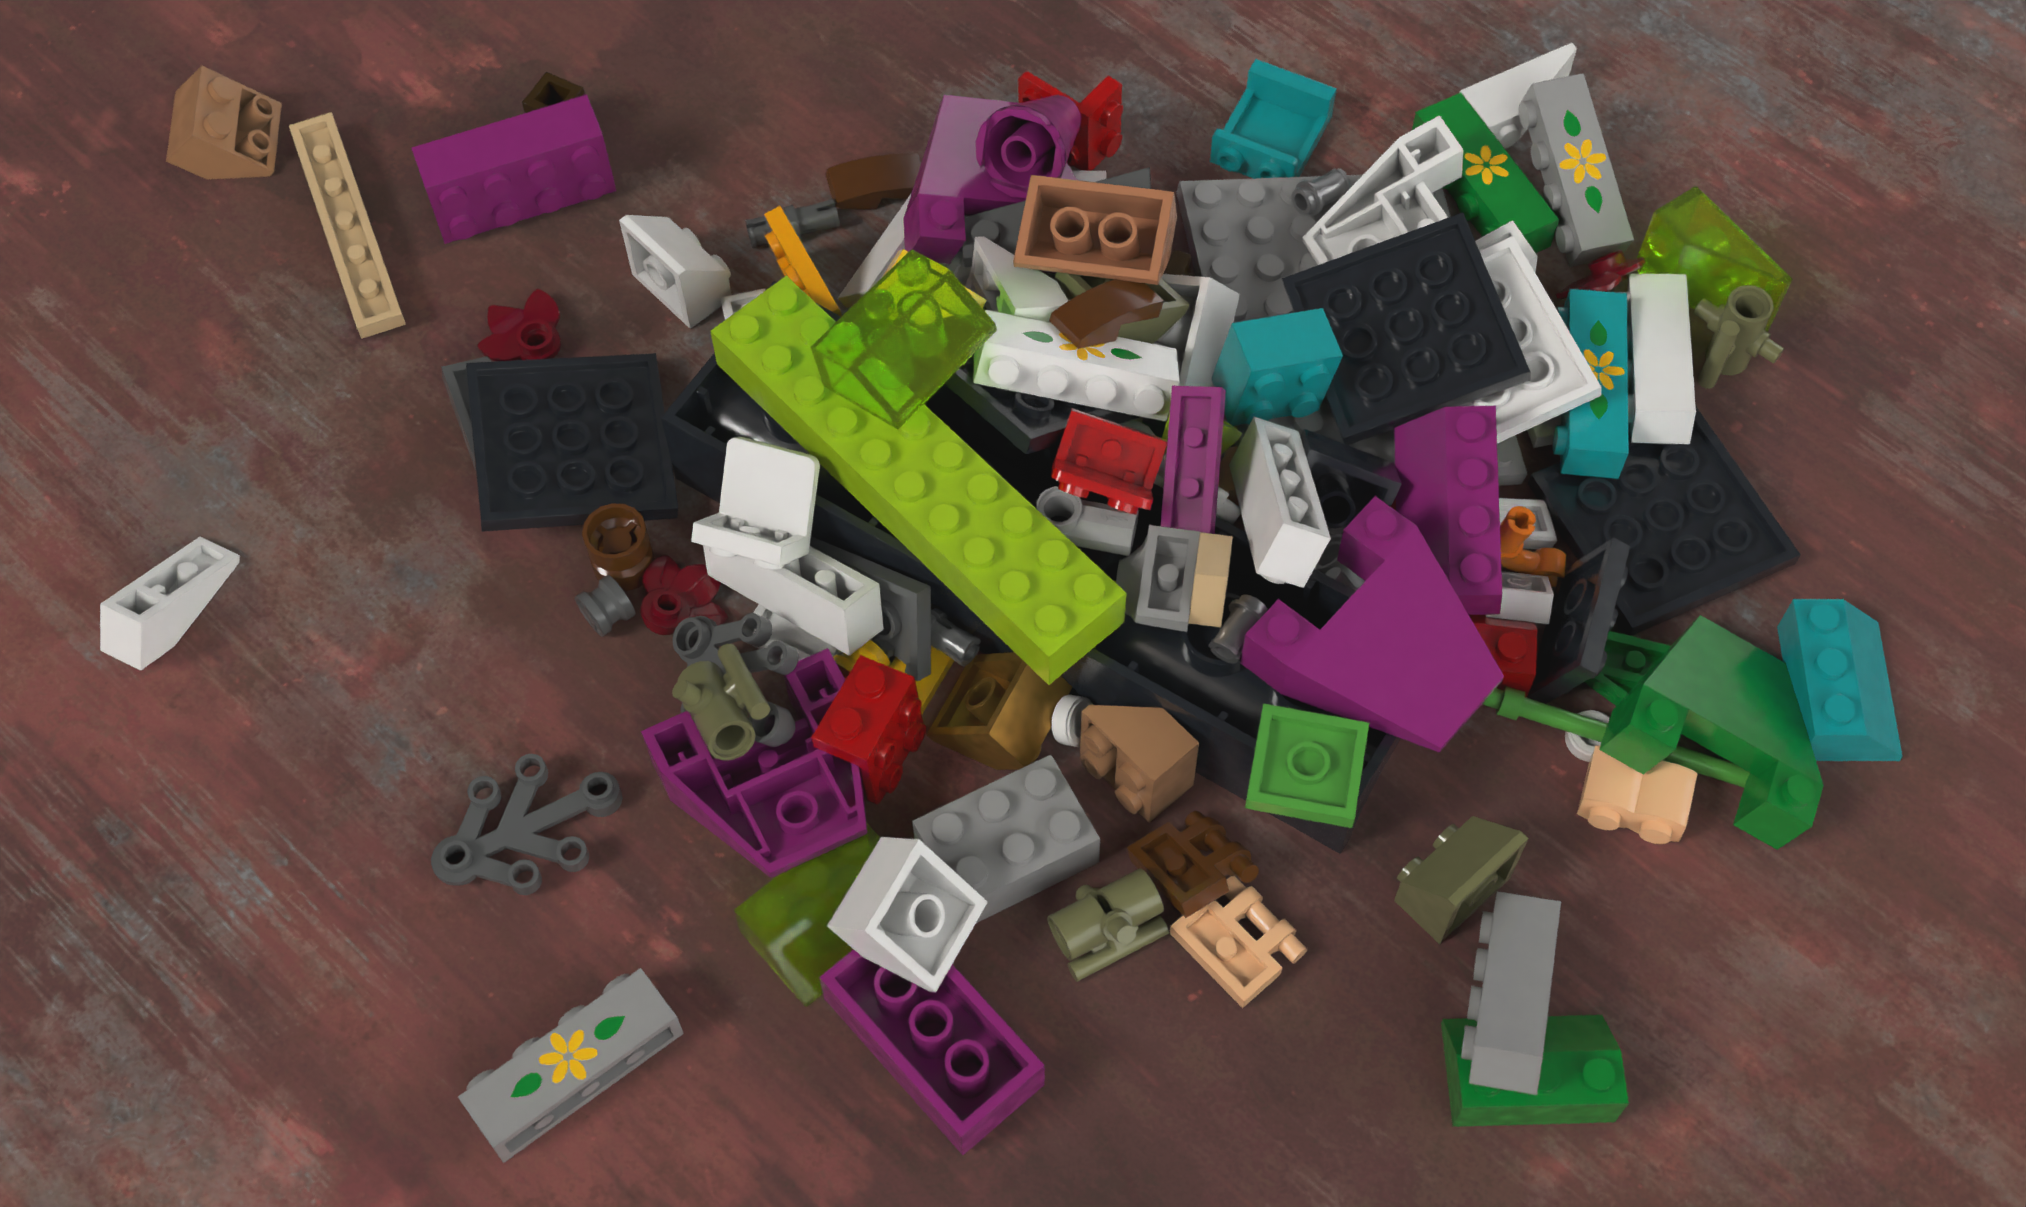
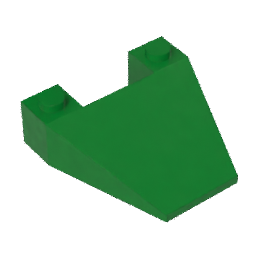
M1700 615L1612 710L1599 750L1644 775L1676 750L1680 734L1693 740L1750 773L1745 783L1733 825L1778 850L1812 827L1824 786L1786 663Z

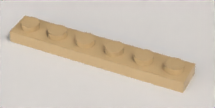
M332 112L289 125L361 339L406 325Z

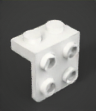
M741 436L730 439L726 447L719 513L693 522L691 542L710 547L709 551L718 556L736 557L740 555L754 559L753 564L755 566L772 570L781 569L784 564L809 554L820 469L818 459L813 455Z

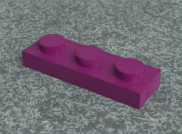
M1172 385L1161 527L1215 534L1226 391L1222 387Z

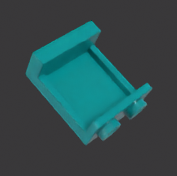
M1255 59L1248 71L1245 92L1224 129H1216L1212 136L1210 162L1219 165L1227 171L1237 172L1253 179L1300 177L1332 118L1337 88Z

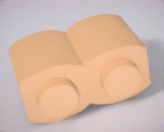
M1595 746L1589 760L1577 815L1588 819L1592 826L1602 830H1616L1618 827L1629 828L1639 833L1642 839L1650 843L1667 844L1670 841L1679 842L1687 826L1698 773L1679 764L1661 761L1643 775L1600 751V746Z

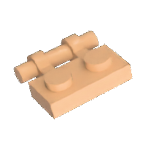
M1230 876L1226 879L1229 892L1224 894L1230 902L1224 908L1214 900L1187 918L1181 916L1171 925L1170 934L1244 1008L1281 975L1282 966L1271 956L1274 952L1280 950L1293 964L1306 953L1307 948L1294 936L1296 929L1286 919L1279 921L1261 903L1263 896L1253 886L1246 888L1235 876ZM1247 917L1264 935L1256 941L1238 923L1239 920Z

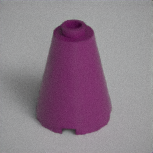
M1052 95L1007 106L991 114L981 125L975 141L976 159L980 168L984 166L991 176L990 183L996 189L1011 197L1026 198L1031 175L1061 178L1081 125L1080 111L1071 99L1062 95Z

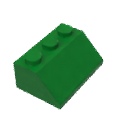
M1603 1015L1547 1017L1537 1095L1470 1084L1472 1061L1461 1059L1465 1026L1477 1027L1478 1020L1459 1018L1442 1019L1441 1021L1453 1127L1616 1122L1629 1104L1621 1049Z

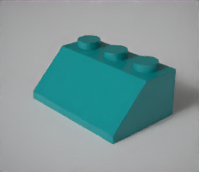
M1793 599L1777 629L1782 661L1787 665L1816 761H1900L1903 756L1879 623L1844 599Z

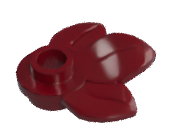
M1622 250L1611 252L1588 264L1591 273L1589 276L1571 283L1555 295L1557 299H1565L1570 289L1610 292L1620 282L1628 278L1627 274L1641 268L1645 263V259L1643 257L1633 260L1631 258L1626 259Z
M541 289L533 291L526 301L524 310L490 305L487 318L492 335L484 338L477 344L478 349L494 361L553 359L561 348L560 335L556 329L560 319L558 305L549 294Z
M663 555L652 561L645 570L642 585L646 595L642 600L640 613L645 625L653 633L658 635L674 634L678 624L688 617L705 616L712 619L716 625H722L728 620L726 612L719 605L712 602L717 596L721 582L707 574L705 564H692L681 570L668 555ZM660 607H665V608H668V609H671V610H670V611L663 610V609L660 608Z

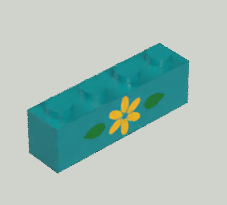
M1570 289L1564 307H1557L1556 310L1601 385V396L1561 414L1560 426L1556 425L1554 430L1553 454L1560 455V474L1619 479L1629 454L1627 293Z

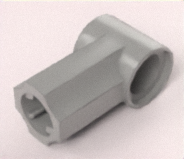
M1058 486L1046 489L1040 494L1037 500V510L1073 544L1079 547L1130 556L1139 510L1137 514H1130L1112 508L1107 504L1081 500L1078 496L1058 489ZM1055 516H1062L1067 518L1068 520L1063 522H1055L1053 520H1050V518Z

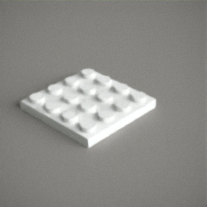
M1514 235L1481 250L1480 253L1530 369L1531 380L1460 405H1496L1497 443L1601 396V385Z

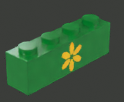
M1458 93L1416 111L1412 130L1440 115L1463 148L1462 177L1442 188L1448 190L1457 202L1459 212L1464 213L1466 220L1471 221L1481 237L1513 220L1535 253L1551 247L1559 221L1558 217L1464 95Z

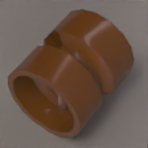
M611 503L599 507L588 516L582 531V537L595 577L599 581L606 575H609L619 584L623 591L639 588L642 585L645 570L655 560L643 516L635 508L626 504Z

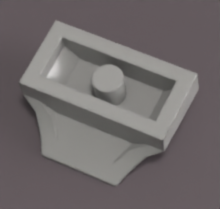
M1149 525L1148 534L1142 545L1130 556L1119 561L1116 584L1126 592L1125 614L1132 616L1135 623L1187 632L1200 538L1199 531Z

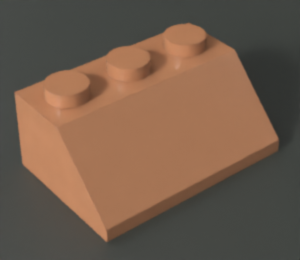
M1031 175L1013 260L1014 267L1158 285L1170 259L1176 227L1177 212L1174 192Z

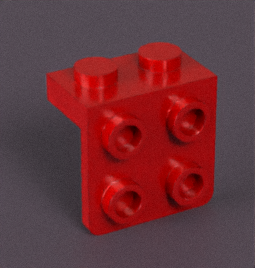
M1025 71L1018 78L1019 103L1052 95H1062L1071 99L1078 107L1081 114V125L1067 160L1069 166H1075L1083 171H1092L1105 157L1110 158L1117 152L1123 138L1121 134V116L1123 113L1122 83L1107 76L1079 103L1028 71Z
M1072 408L1052 466L1051 477L1060 482L1058 489L1071 495L1088 498L1091 491L1106 496L1109 499L1108 506L1126 513L1137 514L1139 507L1150 510L1153 503L1152 488L1168 440Z
M860 655L811 737L814 748L860 767L867 800L875 804H879L882 801L886 792L891 794L896 789L902 776L904 760L910 751L916 752L926 733V725L923 724L921 713L922 702L918 697L915 677Z

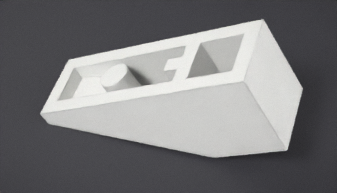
M1573 43L1567 44L1462 89L1460 93L1468 100L1505 149L1509 148L1527 130L1520 122L1519 104L1531 84L1569 76L1577 48Z
M975 237L970 279L978 294L987 300L984 304L987 310L1051 323L1049 321L1051 313L1070 301L1065 296L1058 282L1039 270L1014 267V255L986 237Z
M198 537L100 604V651L132 667L143 670L178 643L239 564L240 555L205 538Z

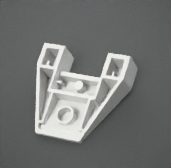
M1440 115L1399 137L1302 237L1304 245L1318 265L1448 218L1432 193L1462 177L1464 150ZM1513 220L1475 241L1479 251L1514 235L1534 272H1536L1538 256Z

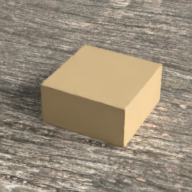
M1200 532L1189 624L1221 628L1233 536Z

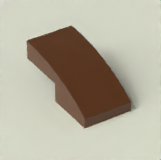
M886 154L856 159L827 168L825 175L836 209L877 210L882 198L908 199L912 193L921 161L918 154Z
M1114 279L1093 287L1066 302L1051 313L1049 321L1079 349L1116 341L1122 324L1158 318L1164 300L1145 283Z

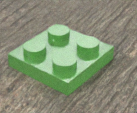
M1263 704L1245 809L1352 828L1356 814L1369 723Z

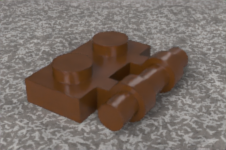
M1193 811L1188 814L1185 819L1187 828L1181 832L1170 822H1167L1126 847L1131 862L1138 869L1141 868L1148 874L1155 887L1185 918L1229 892L1225 875L1237 876L1242 882L1249 883L1259 873V868L1251 861L1250 852L1237 841L1231 842L1226 837L1225 828L1215 818L1205 817L1200 811ZM1199 850L1212 851L1213 853L1205 857Z

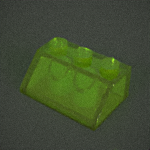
M911 249L811 346V350L824 387L898 430L997 331L996 323L948 268Z
M868 824V834L777 875L734 909L740 932L805 1007L823 994L819 977L853 950L827 925L880 840L878 834Z

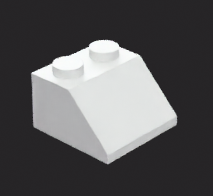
M625 215L619 220L632 275L690 329L722 306L720 297L732 295L729 283L731 273L728 266L718 255L710 256L701 248L699 240L688 228L681 229L669 217Z
M881 837L827 927L862 957L930 992H936L988 901L919 839Z

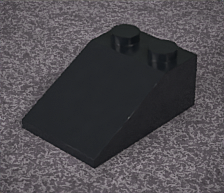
M1307 429L1303 430L1300 438L1330 536L1343 534V530L1375 496L1391 507L1402 485L1393 462Z

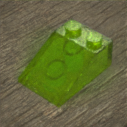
M1694 186L1654 211L1637 258L1643 257L1645 259L1644 265L1637 269L1640 274H1686L1689 308L1694 310L1703 298L1718 307L1722 304L1726 305L1731 292L1737 287L1749 285L1763 289L1770 295L1774 308L1764 329L1767 332L1792 282V278L1697 186Z

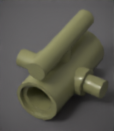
M1745 285L1737 287L1731 292L1726 305L1722 304L1718 307L1705 298L1697 305L1693 314L1708 323L1707 328L1714 332L1705 351L1706 361L1698 377V383L1703 388H1713L1720 374H1740L1747 368L1752 356L1756 358L1760 355L1775 364L1782 355L1785 348L1771 340V334L1764 330L1774 308L1770 295L1763 289Z
M725 644L719 648L717 653L727 672L725 675L716 663L699 661L689 665L682 671L672 691L673 697L683 702L684 709L690 713L695 721L696 727L709 752L715 758L723 761L734 760L743 756L754 744L755 731L748 718L747 711L743 708L746 707L750 716L756 720L765 718L770 712L769 704L738 649L733 644Z
M1141 868L1101 889L1093 888L1090 885L1081 886L1076 891V902L1047 917L1050 930L1057 945L1065 957L1071 961L1067 965L1076 982L1169 934L1165 921L1159 915L1164 912L1160 895L1148 874Z

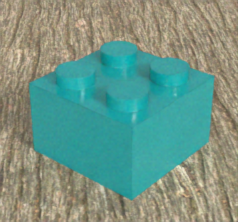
M1323 308L1235 322L1231 324L1211 380L1214 387H1222L1226 391L1224 414L1228 423L1232 426L1250 425L1253 417L1266 421L1286 416L1300 418L1319 411L1343 354Z

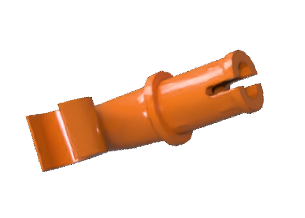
M1512 507L1500 523L1501 567L1523 574L1548 576L1551 587H1556L1557 577L1564 578L1566 554L1556 548H1540L1534 552L1525 550L1523 542L1535 530L1534 523L1536 522V517L1526 507Z

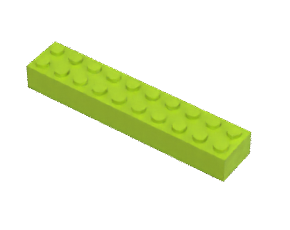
M788 276L779 280L710 331L717 365L810 455L815 456L819 463L1048 685L1124 623L1126 592Z

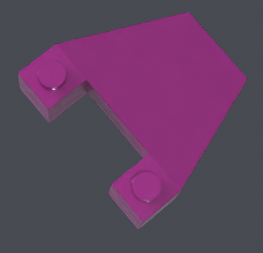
M944 95L942 97L903 218L906 251L924 262L951 264L966 241L964 215L971 216L1026 201V198L1011 197L996 189L990 183L991 176L984 166L980 168L976 159L975 141L981 125L995 111L1019 104L1018 102ZM1066 163L1061 178L1077 180ZM1039 270L1044 273H1056L1051 271Z
M1375 496L1343 530L1337 556L1338 562L1365 582L1321 630L1278 599L1245 634L1240 663L1282 695L1347 719L1368 722L1369 727L1440 753L1503 681L1504 675L1417 525Z
M828 648L798 661L791 673L783 675L789 700L800 719L795 722V732L792 738L785 744L771 747L754 741L750 750L739 758L724 761L717 758L712 759L688 711L641 731L651 762L670 801L770 878L868 834L860 767L814 748L811 739L845 681Z

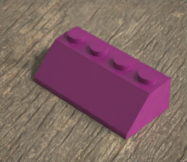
M1496 405L1443 407L1395 427V467L1402 483L1396 495V511L1417 525L1468 615L1500 614L1502 569Z

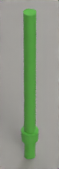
M1504 686L1503 690L1496 688L1482 704L1496 709V715L1515 721L1518 717L1526 718L1598 742H1602L1608 723L1526 698L1524 691ZM1678 745L1675 751L1662 760L1682 765L1699 774L1743 788L1750 774L1731 762Z

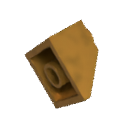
M1015 652L978 654L965 666L928 731L927 736L932 741L995 770H1019L1032 764L1038 758L1041 752V745L1052 726L1054 709L1062 697L1069 695L1072 686L1061 676L1048 685Z

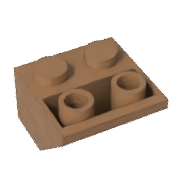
M201 65L175 92L166 162L205 179L270 177L275 169L282 103Z
M1088 705L1082 710L1080 760L1096 779L1103 777L1115 789L1118 801L1127 811L1132 814L1139 812L1150 823L1193 786L1199 742L1164 708Z

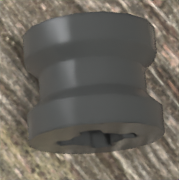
M609 575L600 579L598 587L593 591H583L574 598L585 619L601 637L610 633L612 625L620 619L627 621L636 614L625 592Z

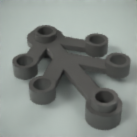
M755 613L745 615L742 620L722 625H716L712 619L705 616L688 617L682 620L676 627L673 634V647L680 658L687 662V667L699 661H710L716 663L725 675L727 672L717 654L719 647L741 640L756 647L763 646L772 635V624L769 619ZM774 641L764 649L740 654L750 673L769 669L781 675H787L795 669L798 663L796 648L781 641ZM783 653L782 659H781V661L779 662V658H780L781 654ZM683 702L681 705V713L686 711L684 709ZM767 702L770 706L769 714L760 720L749 716V720L755 731L756 742L777 747L787 743L792 738L795 732V721L789 710Z
M526 754L516 762L515 773L518 781L498 828L480 837L489 810L499 805L502 794L497 782L489 776L475 778L468 786L467 793L471 803L457 835L442 840L432 853L431 866L439 880L448 885H466L479 877L511 886L520 895H530L536 892L541 886L542 876L533 861L523 859L510 865L489 858L505 849L559 863L568 872L582 870L589 861V852L582 839L570 836L558 841L537 834L584 811L595 817H606L616 812L622 803V791L617 779L607 772L592 773L583 779L579 790L527 814L538 787L542 786L548 779V769L541 756ZM530 766L540 767L539 772L532 777L523 775L524 771ZM598 785L608 786L607 790L601 795L590 794L591 789ZM484 788L493 789L492 794L488 798H476L480 790ZM578 848L581 850L578 858L574 860L564 859V855L569 849ZM459 852L465 853V857L460 863H448L452 855ZM525 871L534 873L529 882L524 884L516 882L520 873Z

